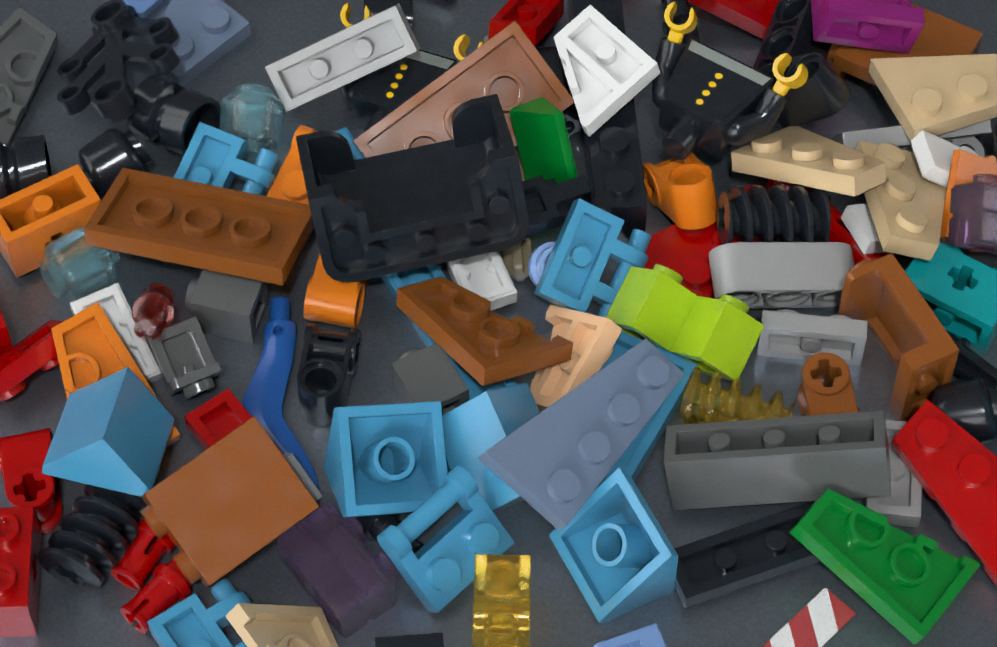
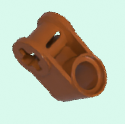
M821 352L812 355L806 360L802 368V383L797 393L801 416L861 412L856 404L850 370L847 363L840 356Z

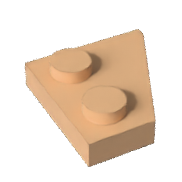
M550 304L545 317L548 322L554 325L550 341L559 335L573 342L570 361L536 371L531 382L530 391L541 412L600 371L602 365L610 358L613 352L614 344L623 330L609 318Z

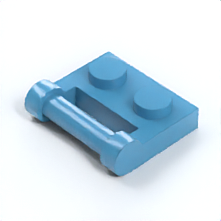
M456 466L444 476L445 484L397 527L390 525L377 536L381 548L428 612H440L515 543L479 493L476 480L461 466ZM458 502L463 511L414 554L411 543Z

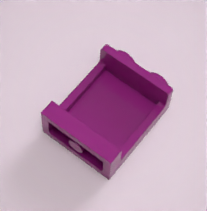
M811 0L813 40L818 42L909 54L925 25L924 9L912 7L911 0Z

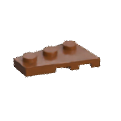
M442 276L397 289L396 306L482 386L500 383L509 378L571 360L573 342L559 335L550 341L534 333L535 323L519 315L510 320L491 311L490 300Z

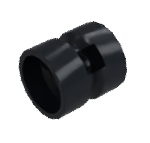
M157 75L147 77L134 90L136 109L127 118V125L134 134L153 143L162 142V145L167 149L184 156L199 122L220 129L222 109L218 101L193 89H186L175 81Z
M44 135L16 138L12 149H7L0 142V199L52 176L49 152Z

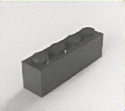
M885 410L666 426L664 466L673 510L816 501L827 489L849 499L891 496L890 453Z

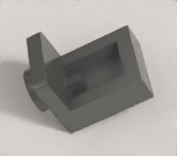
M196 316L147 335L146 340L161 371L170 396L183 391L186 399H189L216 387L213 379L218 377L223 372L220 361L215 362Z

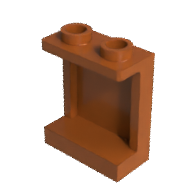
M911 3V6H912V7L923 8V7L918 6V5H916V4H914V3ZM923 8L925 25L909 54L832 44L827 62L832 64V68L842 79L848 73L876 85L868 72L870 59L978 54L983 33Z
M893 253L877 260L866 259L853 266L845 276L838 315L868 321V329L897 370L888 410L896 421L908 422L927 399L932 402L931 394L937 385L951 382L959 348Z
M253 416L144 493L142 499L147 507L142 509L140 513L159 539L168 534L180 552L174 555L173 559L188 581L193 584L200 579L204 586L208 587L312 513L319 506L256 417Z

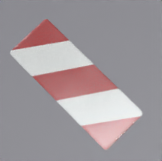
M824 588L762 647H822L855 616V612L831 591Z

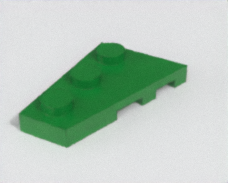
M827 489L817 498L789 532L914 645L927 635L981 565L980 562L965 555L957 558L937 548V541L920 533L914 537L890 525L886 516L830 489Z

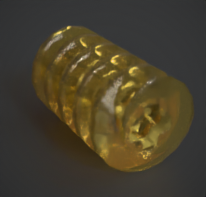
M694 366L681 403L679 419L684 416V424H698L702 422L712 423L793 417L797 397L789 408H785L783 406V393L780 390H776L769 401L764 402L762 385L756 384L750 393L744 396L742 395L741 379L735 378L728 389L723 390L721 386V373L715 372L706 384H702L700 367Z

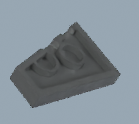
M21 7L16 9L0 25V142L7 149L57 46V33Z

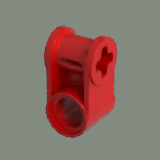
M51 428L0 438V469L8 502L12 507H34L42 536L51 533L59 526L63 519L64 511L59 478L42 474V466L53 439Z

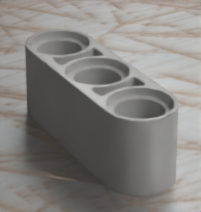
M735 242L717 246L709 251L708 254L714 299H719L721 294H727L741 300L750 308L839 307L845 276L855 266L852 247L841 242Z

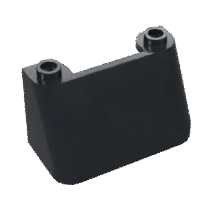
M497 94L468 100L455 109L451 117L452 140L353 160L351 147L347 139L340 133L318 131L296 136L322 264L326 273L331 278L340 282H356L505 250L516 246L525 238L529 228V219L519 159Z

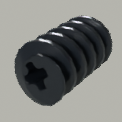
M733 185L727 193L725 191L721 192L719 197L717 227L721 245L733 243L734 236H739L740 242H753L754 236H759L760 242H773L774 236H779L780 242H793L794 236H799L800 242H813L814 236H819L821 242H827L831 227V209L828 193L825 190L811 187L806 192L804 187L800 185H793L787 192L780 185H773L767 192L764 187L753 185L746 192L744 187Z
M87 484L84 489L85 495L78 497L72 506L73 513L66 514L60 523L61 530L52 533L48 540L49 547L41 549L37 558L46 572L68 585L79 586L85 582L92 586L100 587L104 582V578L95 566L113 569L116 560L107 549L109 548L117 552H124L128 543L119 531L129 535H136L139 525L131 514L143 518L140 511L147 507V505L140 496Z

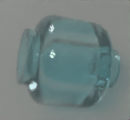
M258 84L239 85L235 87L234 92L226 95L222 100L219 129L245 139L249 146L242 160L255 162L261 148L273 152L281 146L285 116L284 105L278 97L274 96L273 90L266 86Z
M85 226L77 228L48 243L44 249V260L39 262L42 277L52 294L57 298L64 296L71 302L113 285L116 280L115 264L120 262L119 252L85 244Z

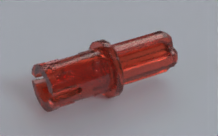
M161 283L150 284L149 291L145 288L134 302L132 318L135 326L133 331L139 338L148 334L155 340L162 335L163 329L167 328L172 322L174 316V295L168 286Z

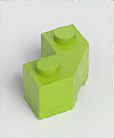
M655 264L653 269L631 266L605 318L612 320L623 329V332L641 340L646 338L654 346L698 364V372L737 382L764 328L763 324L747 314L750 307L741 300L727 294H721L719 299L697 296L680 284L683 279L680 274L665 266Z

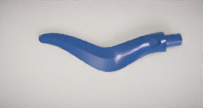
M274 297L270 299L269 322L263 326L264 345L262 355L243 397L242 405L252 417H256L282 454L286 452L293 453L320 491L313 466L283 416V402L296 346V323L290 321V300L286 297Z

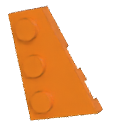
M98 302L51 328L67 399L70 393L127 367L132 370L157 398ZM173 425L167 447L181 439L175 425Z

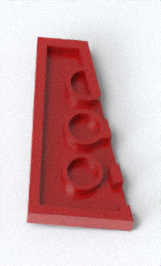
M927 399L893 437L891 445L930 498L937 501L952 521L950 525L963 542L967 541L984 564L985 572L997 586V456Z

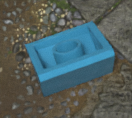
M129 367L124 368L69 394L43 463L42 474L142 497L144 493L154 487L175 418Z
M527 383L485 391L442 415L446 461L449 472L456 466L466 469L476 480L479 493L494 513L522 502L524 499L477 457L540 413Z
M441 401L334 408L323 470L343 518L412 513L445 484L444 476L448 472Z
M619 467L591 494L566 527L559 531L555 528L548 534L599 623L609 622L674 592L679 556L626 468Z

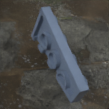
M645 338L477 458L559 531L570 523L685 373Z

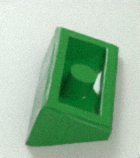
M543 97L513 107L510 110V118L525 180L543 175L545 180L556 179L557 183H561L578 177L563 112Z

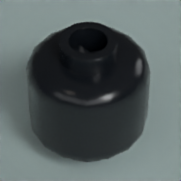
M110 128L82 147L78 152V160L83 168L82 171L97 195L102 193L103 196H105L122 168L150 173L147 165L153 162L130 129L123 133L117 128Z
M971 376L943 385H937L931 394L932 403L981 444L985 445L995 441L997 438V390L995 384L986 386L982 378Z

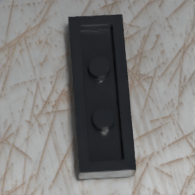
M815 501L674 548L679 556L675 589L684 608L819 562L820 560L789 533Z

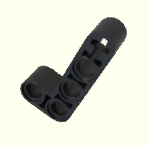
M778 0L753 68L775 78L774 84L777 78L772 71L773 63L781 54L788 53L792 57L790 65L784 72V77L793 76L801 63L808 70L806 83L802 87L789 89L786 95L790 99L774 124L779 128L831 117L839 112L850 98L851 91L849 86L827 62L832 43L813 40L811 0Z

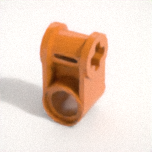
M693 152L684 160L672 157L654 165L650 162L642 164L648 201L664 212L677 227L686 230H698L708 227L717 221L718 204L712 170L695 157Z
M319 252L314 274L310 277L305 294L304 319L356 329L361 319L365 291L369 279L356 282L334 280L326 273Z

